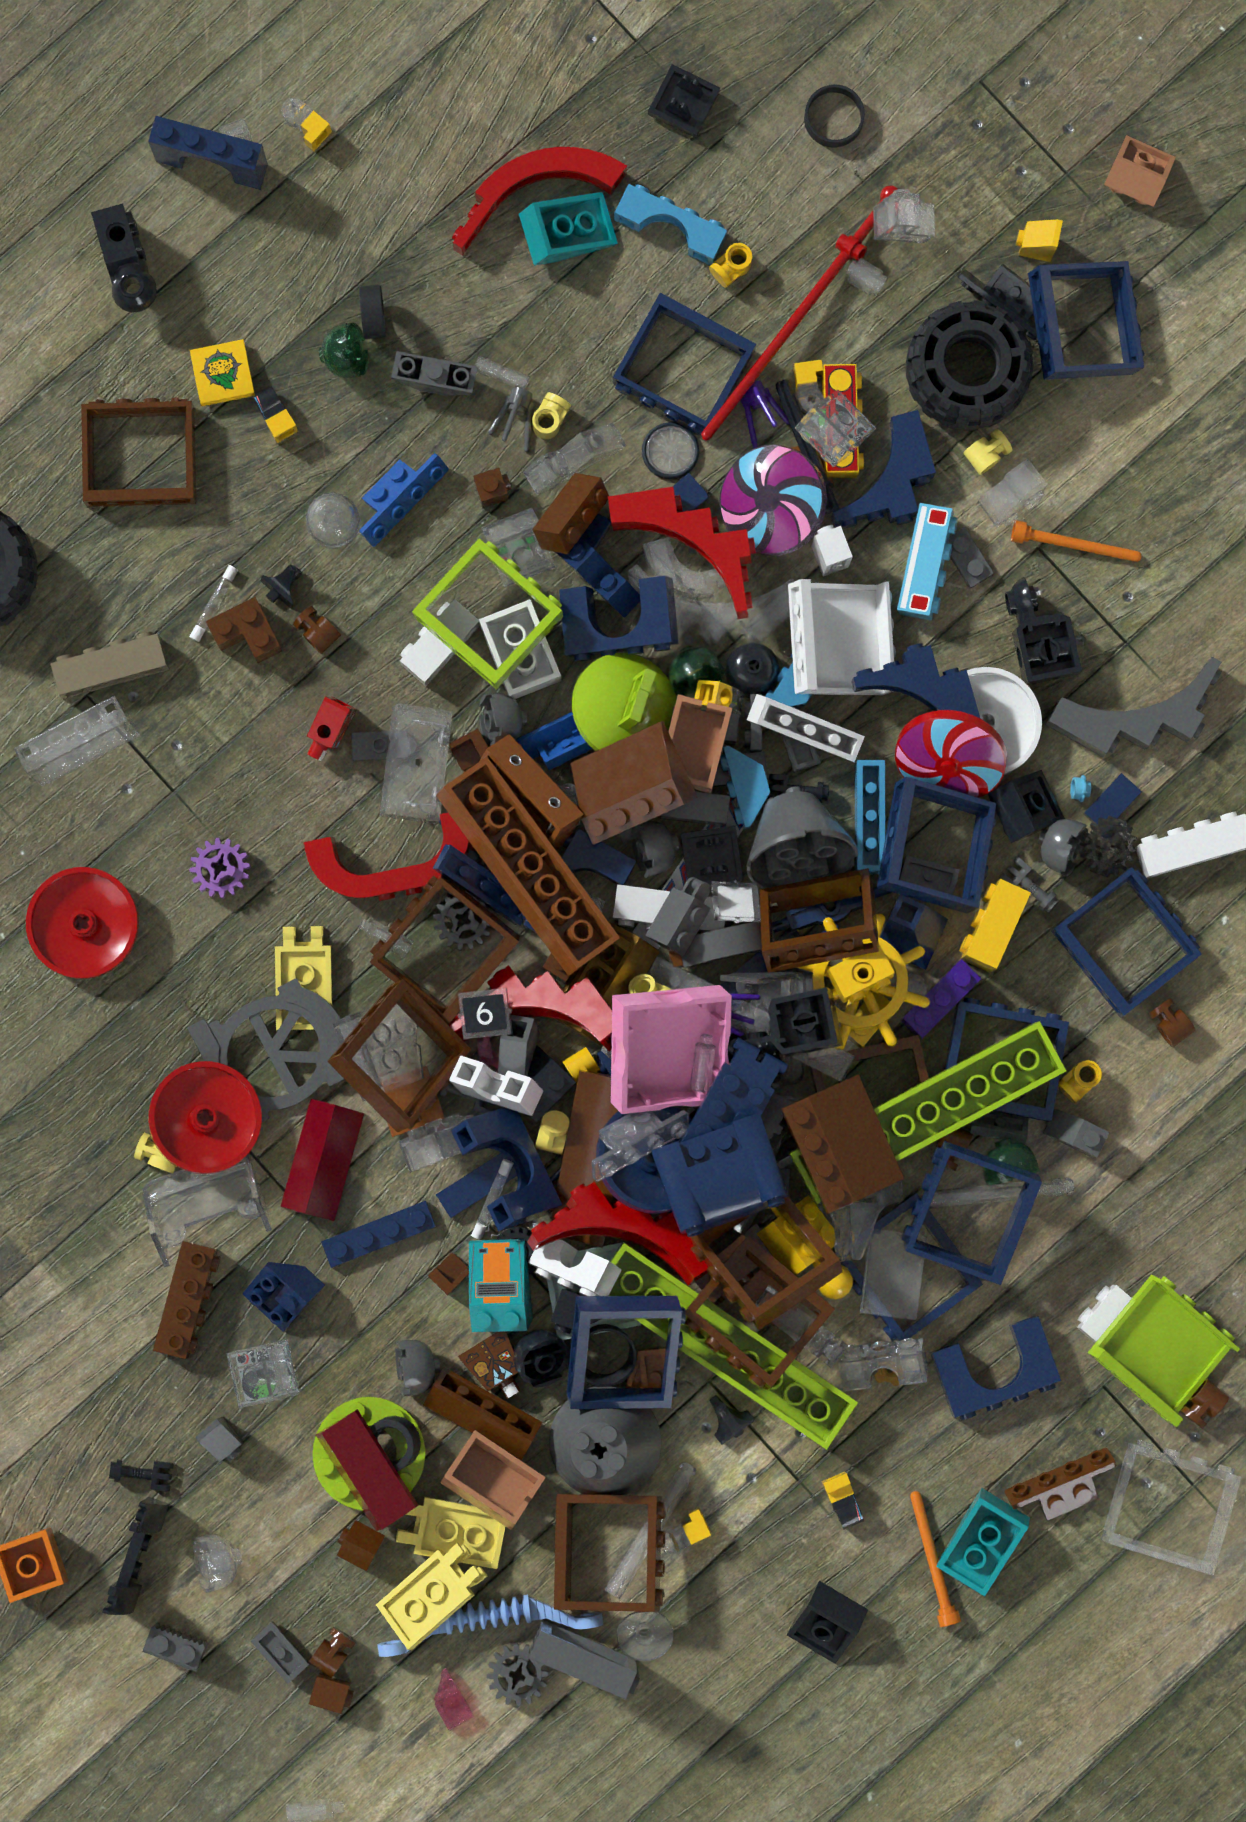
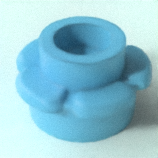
M1081 775V778L1073 777L1070 787L1071 799H1078L1080 802H1083L1085 797L1089 798L1091 794V782L1086 781L1085 775Z

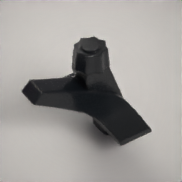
M289 565L278 576L267 577L263 575L261 582L271 590L266 595L267 599L274 603L280 598L288 607L292 608L293 601L290 596V586L301 576V571L296 566Z
M717 1395L709 1400L719 1424L714 1436L721 1445L732 1437L737 1438L744 1433L743 1429L755 1421L748 1410L743 1412L735 1411L721 1401Z

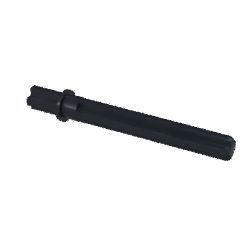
M787 379L779 381L775 384L777 393L801 454L817 474L818 479L811 477L813 486L821 489V504L825 514L836 512L839 510V505L832 490L834 484L832 481H829L791 384Z

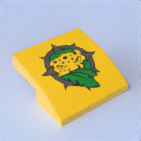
M244 339L190 350L201 407L255 396Z

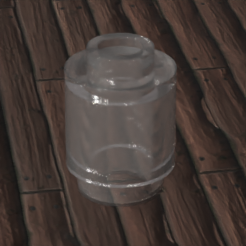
M862 258L858 262L853 260L845 273L849 276L847 282L868 295L872 293L875 296L879 294L888 277L883 275L882 270Z

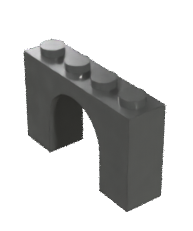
M731 713L723 744L736 745L740 714ZM695 791L698 798L660 816V819L726 827L730 796Z

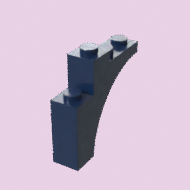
M918 410L891 417L889 423L892 438L891 451L883 474L877 483L860 499L836 512H832L831 518L834 527L841 525L842 529L850 528L857 525V521L868 519V522L882 519L885 513H887L889 523L897 522V525L910 523L913 521V517H916L918 508L911 484H914L915 487L929 484L931 482L930 479H933L936 473Z
M923 643L907 647V652H904L902 655L903 664L900 665L899 661L890 662L883 665L884 669L873 672L872 668L856 672L857 676L853 677L851 681L854 692L864 690L894 691L920 701L932 711H961L980 718L967 670L959 672V668L949 669L942 672L943 676L940 677L931 645L925 647Z

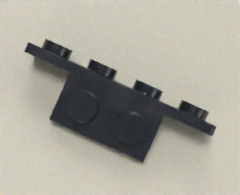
M1004 264L998 268L987 285L967 270L960 272L957 277L962 280L961 285L966 290L972 293L975 291L984 297L982 301L986 302V305L995 308L998 306L1007 311V315L1014 321H1018L1027 330L1025 332L1026 335L1035 342H1038L1035 322L1030 319L1034 311L1028 282Z

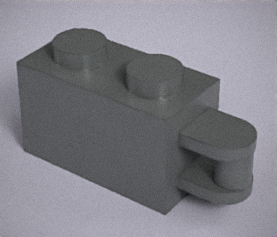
M691 877L686 881L682 890L673 887L645 936L661 947L683 957L711 909L704 904L710 893V885L695 877Z

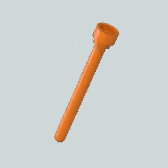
M1015 520L1012 529L1011 542L1022 544L1023 541L1033 540L1138 562L1142 558V554L1139 551L1031 529V526L1027 525V522Z
M914 1491L911 1493L910 1499L940 1609H938L939 1615H937L940 1627L953 1625L961 1622L959 1610H955L954 1605L951 1606L942 1570L936 1567L939 1558L920 1492Z

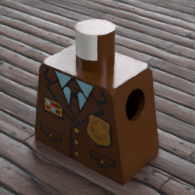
M507 1331L494 1333L458 1356L460 1361L487 1391L498 1385L506 1399L521 1391L512 1377L518 1372L513 1362L514 1349Z

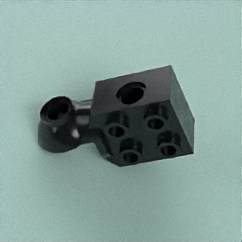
M122 203L91 212L104 261L112 282V297L116 305L122 310L131 313L141 312L149 308L155 300L157 287L153 277L148 273L143 245H141L139 237H135L140 234L132 211L126 212ZM131 284L140 285V289L136 293L130 294L127 292V288Z
M1024 577L1019 579L1013 585L1011 591L1005 592V601L1009 615H1016L1018 627L1012 632L1022 680L1027 685L1078 675L1082 672L1071 618L1063 614L1035 617L1034 612L1038 611L1035 589L1033 586H1028Z
M827 987L771 999L768 1008L771 1035L767 1036L766 1031L740 1036V1039L760 1049L756 1058L758 1061L762 1060L765 1053L781 1052L782 1055L791 1057L843 1046L833 992Z

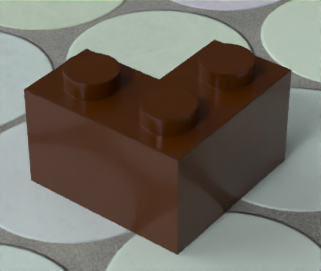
M256 597L206 621L221 651L246 639L257 663L282 652Z

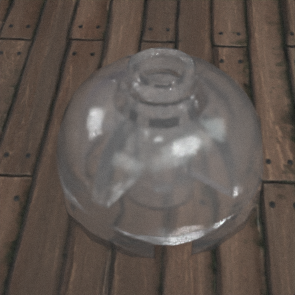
M335 492L324 493L315 498L309 505L305 517L306 527L311 538L320 546L330 549L351 543L358 535L361 525L359 510L354 502L345 495Z
M206 1534L195 1537L196 1541L193 1542L194 1565L196 1571L200 1570L201 1575L204 1577L203 1579H198L203 1591L210 1593L227 1587L234 1581L237 1575V1565L242 1564L239 1549L233 1548L232 1543L222 1535Z

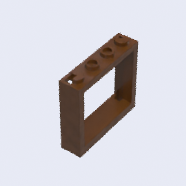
M174 397L171 398V401L160 402L158 398H146L143 402H133L131 399H117L116 403H105L104 400L96 399V401L89 402V404H81L83 502L86 507L196 504L195 407L192 401ZM185 416L186 488L95 490L93 418Z
M869 868L760 889L762 954L768 973L879 952L875 891ZM862 896L864 925L773 942L771 913ZM870 938L872 943H863L864 939ZM779 956L780 960L773 961V957Z
M440 875L438 878L432 876L423 887L426 890L425 894L420 899L415 897L405 909L409 913L401 921L397 918L387 930L391 933L384 942L379 939L372 947L370 952L373 955L371 956L370 963L393 982L403 978L448 1025L463 1008L462 999L471 998L516 946L520 936L466 891L443 875ZM442 887L504 936L501 942L446 1006L385 957L386 953Z
M402 978L386 988L327 1062L396 1132H400L406 1128L411 1130L416 1123L422 1120L421 1113L429 1109L437 1101L435 1095L439 1090H444L451 1083L449 1079L460 1056L466 1057L471 1048ZM396 1004L447 1055L404 1111L352 1060L354 1055Z
M919 1035L898 1039L895 1046H888L885 1042L809 1059L808 1063L815 1093L825 1089L821 1069L912 1049L919 1082L922 1083L928 1080Z
M789 1197L784 1198L785 1203L776 1208L821 1264L759 1307L754 1304L708 1245L751 1215L704 1230L703 1233L691 1237L693 1243L691 1250L696 1255V1259L699 1262L705 1261L709 1266L707 1271L714 1282L720 1281L725 1287L723 1292L732 1304L737 1302L742 1308L739 1312L744 1320H747L748 1323L753 1322L758 1330L843 1272L840 1259Z
M749 1236L740 1243L724 1263V1266L730 1271L744 1254L784 1288L799 1279ZM711 1279L685 1310V1325L692 1333L696 1334L699 1332L705 1337V1344L713 1351L718 1353L720 1350L728 1357L726 1361L737 1371L742 1369L750 1375L748 1380L753 1385L755 1384L760 1389L764 1387L768 1390L781 1377L833 1313L835 1308L816 1292H813L801 1301L817 1317L770 1375L696 1313L719 1285L720 1281L715 1283Z
M556 1494L554 1610L660 1612V1606H663V1597H665L664 1589H660V1577L665 1575V1561L661 1560V1548L665 1547L666 1541L665 1531H661V1519L666 1517L665 1502H662V1496ZM573 1503L648 1505L646 1603L571 1601Z

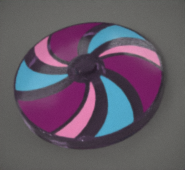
M764 445L746 452L731 466L724 478L720 491V513L727 531L747 529L748 538L754 537L756 553L767 556L785 555L804 546L818 531L826 512V486L818 467L802 452L783 445Z

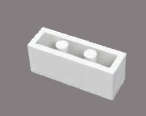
M455 599L451 604L446 602L437 612L439 616L437 619L464 643L480 626L479 620ZM423 627L418 634L420 636L418 641L414 645L409 643L401 652L400 656L402 659L400 663L423 685L427 686L455 653Z

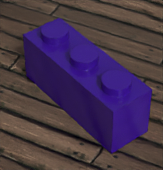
M961 959L926 993L925 997L930 1000L929 1006L923 1008L915 1005L900 1021L915 1036L919 1035V1039H922L981 978Z

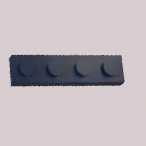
M445 844L432 869L514 925L521 926L523 922L522 912L494 874L452 845Z
M423 1201L321 1241L332 1268L432 1229L436 1225L427 1202Z

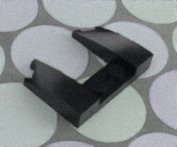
M151 1497L140 1501L138 1507L142 1509H139L136 1514L135 1520L137 1522L131 1523L129 1531L134 1533L118 1581L109 1587L107 1594L109 1595L107 1600L109 1604L104 1607L102 1613L108 1615H127L134 1612L142 1585L134 1583L132 1580L133 1578L138 1579L143 1563L139 1562L142 1551L147 1552L150 1546L152 1536L148 1535V1533L161 1531L170 1506L169 1503Z

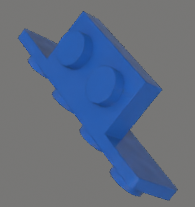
M434 453L416 472L399 459L362 497L364 502L377 512L360 529V533L371 546L375 547L448 472L449 468L440 456Z
M572 712L518 738L516 741L521 744L532 759L541 756L548 770L561 766L565 762L593 749L578 731Z

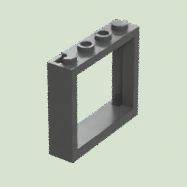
M541 1620L531 1644L530 1659L625 1700L628 1693L634 1694L640 1680L639 1668L636 1667L635 1658L547 1620Z

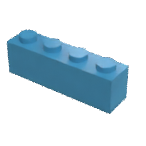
M857 760L855 763V844L858 856H855V871L869 868L870 874H879L885 843V760Z

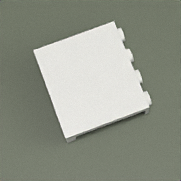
M800 579L788 584L795 694L885 695L894 692L889 690L854 692L851 683L853 677L857 676L856 672L872 668L873 672L884 669L883 665L894 662L896 650L893 645L892 636L894 621L891 617L890 604L892 602V593L889 590V582H883L878 585L811 583V579Z

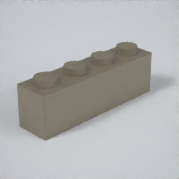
M145 632L137 635L136 640L126 642V639H120L111 642L110 647L107 648L91 647L83 650L82 655L73 657L72 654H66L57 657V662L50 664L59 696L62 699L169 670L160 636L158 634L153 635L152 632Z

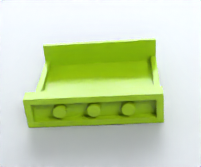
M1151 1274L1087 1353L1166 1422L1177 1428L1183 1420L1178 1414L1179 1411L1228 1351L1232 1349L1238 1352L1240 1348L1233 1343L1235 1338L1223 1328L1219 1331L1213 1325L1216 1321L1204 1311L1199 1313L1194 1309L1196 1303L1184 1293L1181 1296L1174 1290L1177 1286L1165 1276L1160 1279Z

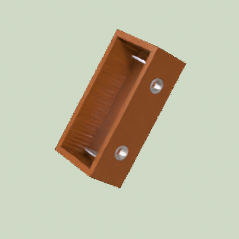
M509 734L488 747L480 761L488 757L546 838L557 850L570 837L582 818L583 813L564 794L558 784L553 782L542 770L541 766L527 754L521 744L516 742Z

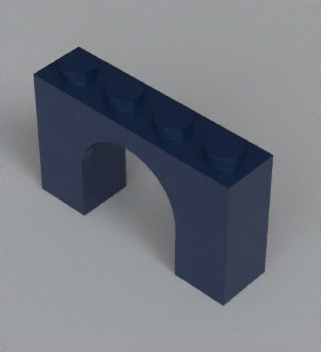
M155 116L148 143L156 162L182 169L186 157L207 160L227 169L232 174L234 183L261 190L268 167L262 144Z
M657 576L639 579L641 600L639 622L630 633L618 638H610L600 629L596 619L593 588L582 586L559 589L563 613L562 626L565 655L573 657L575 661L591 660V655L601 654V657L627 651L628 655L643 654L645 648L653 647L654 651L671 650L670 645L679 644L673 578Z
M579 828L563 844L566 851L562 859L572 873L590 871L616 885H625L636 865L634 859L602 841L593 845L589 835ZM523 915L522 919L525 920L524 928L538 935Z
M504 1107L468 1118L451 1130L462 1155L489 1148L503 1153L513 1162L518 1177L517 1190L502 1195L487 1206L498 1232L546 1216L562 1205L518 1111Z
M1033 1316L1009 1325L1019 1353L1020 1364L1014 1379L1001 1388H984L973 1380L959 1344L955 1343L930 1352L952 1417H960L961 1421L976 1416L975 1411L986 1407L987 1411L995 1410L1003 1406L1002 1401L1012 1398L1013 1402H1017L1030 1397L1028 1393L1030 1391L1039 1389L1040 1393L1056 1388L1055 1383L1061 1381L1039 1316Z

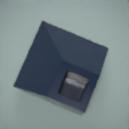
M899 895L880 938L890 943L900 955L917 946L923 947L925 954L910 963L926 970L948 919L920 902L904 895Z
M268 1262L243 1292V1295L284 1332L312 1302L325 1284L305 1266Z

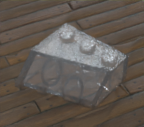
M397 1004L352 1058L386 1094L424 1078L421 1045L417 1044L416 1029L419 1026ZM370 1008L350 1014L333 1023L340 1045Z

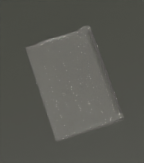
M870 1228L860 1313L917 1320L924 1258L905 1251L904 1241L901 1240L903 1233ZM918 1235L917 1240L926 1242L927 1236Z

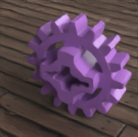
M216 838L215 845L205 841L206 849L202 850L197 847L196 851L200 854L199 857H191V861L196 864V867H192L189 870L191 873L197 874L192 880L193 883L198 884L201 882L199 890L203 893L209 889V896L212 898L216 892H219L221 899H225V892L227 891L233 896L236 895L234 888L237 886L243 889L244 885L241 883V880L250 878L248 874L244 873V870L251 868L249 863L243 862L248 857L247 853L239 854L241 846L237 844L232 848V841L230 839H227L225 844H222L221 840ZM219 850L218 855L211 859L206 858L210 853ZM231 853L238 861V868L230 863ZM221 862H223V865L227 868V870L221 871L219 875H217V871L214 869V866L220 865ZM202 868L208 870L211 875L209 883L203 876ZM229 878L234 879L228 885L222 886L223 881Z

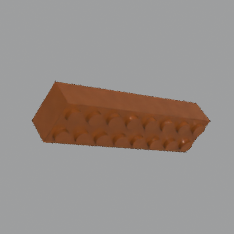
M488 757L446 784L437 793L436 797L568 976L620 939Z

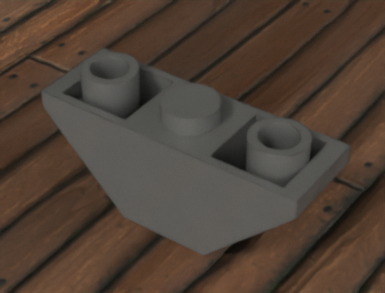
M396 351L391 379L419 391L445 396L473 394L478 367Z

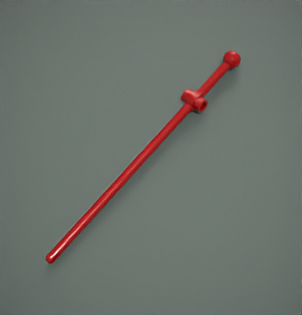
M892 185L884 187L880 193V202L857 232L850 236L842 234L838 238L835 248L840 250V254L702 431L703 440L707 441L712 438L849 259L860 261L865 256L867 247L862 242L886 210L900 202L901 192L898 188Z

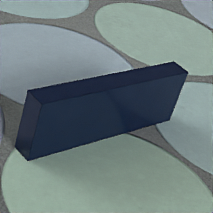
M503 1153L498 1154L436 1194L450 1218L517 1176L514 1166H512L508 1177L498 1173L503 1159L509 1160Z

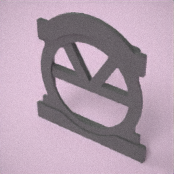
M297 978L278 987V996L257 999L244 1005L233 1013L224 1024H220L218 1020L207 1024L206 1020L202 1019L187 1028L204 1061L218 1062L228 1066L227 1051L231 1037L239 1025L249 1018L289 1093L277 1097L258 1096L262 1112V1122L270 1118L268 1111L287 1108L303 1101L313 1094L323 1082H327L329 1086H332L344 1079L327 1062L347 1038L341 1018L329 1002L317 993L303 988ZM270 1009L287 1010V1017L272 1038L260 1012ZM301 1016L313 1026L317 1033L320 1044L319 1052L279 1050ZM286 1062L316 1063L317 1067L309 1080L301 1087H298Z

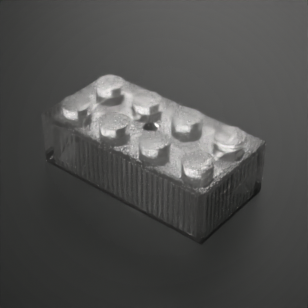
M401 703L396 704L392 708L379 816L430 824L440 821L439 814H441L442 803L436 795L444 787L453 711ZM416 759H421V766L415 764Z

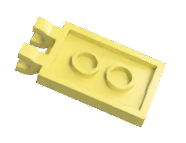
M311 926V942H296V927H283V946H275L276 996L279 995L278 987L297 978L303 988L317 993L332 1006L331 946H323V926ZM276 1009V1030L280 1028L287 1017V1010ZM302 1016L299 1017L292 1030L314 1029Z
M424 1497L423 1505L418 1504L416 1508L406 1514L416 1516L414 1531L397 1530L396 1542L415 1545L414 1554L431 1557L438 1550H442L446 1554L458 1543L460 1546L465 1545L471 1552V1555L461 1563L497 1569L505 1526L475 1506Z
M457 1543L446 1554L442 1550L436 1551L376 1604L407 1650H413L474 1596L470 1588L487 1577L482 1567L476 1568V1566H472L465 1574L461 1570L458 1563L471 1555V1552L465 1545L460 1546Z

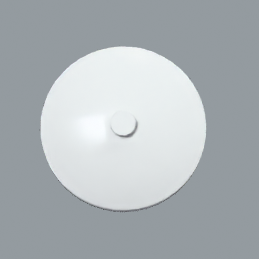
M979 667L967 670L980 718L991 725L1005 743L1007 763L1004 775L1019 768L1031 756L1038 744L1042 729L1039 703L1028 685L1008 671L993 667Z

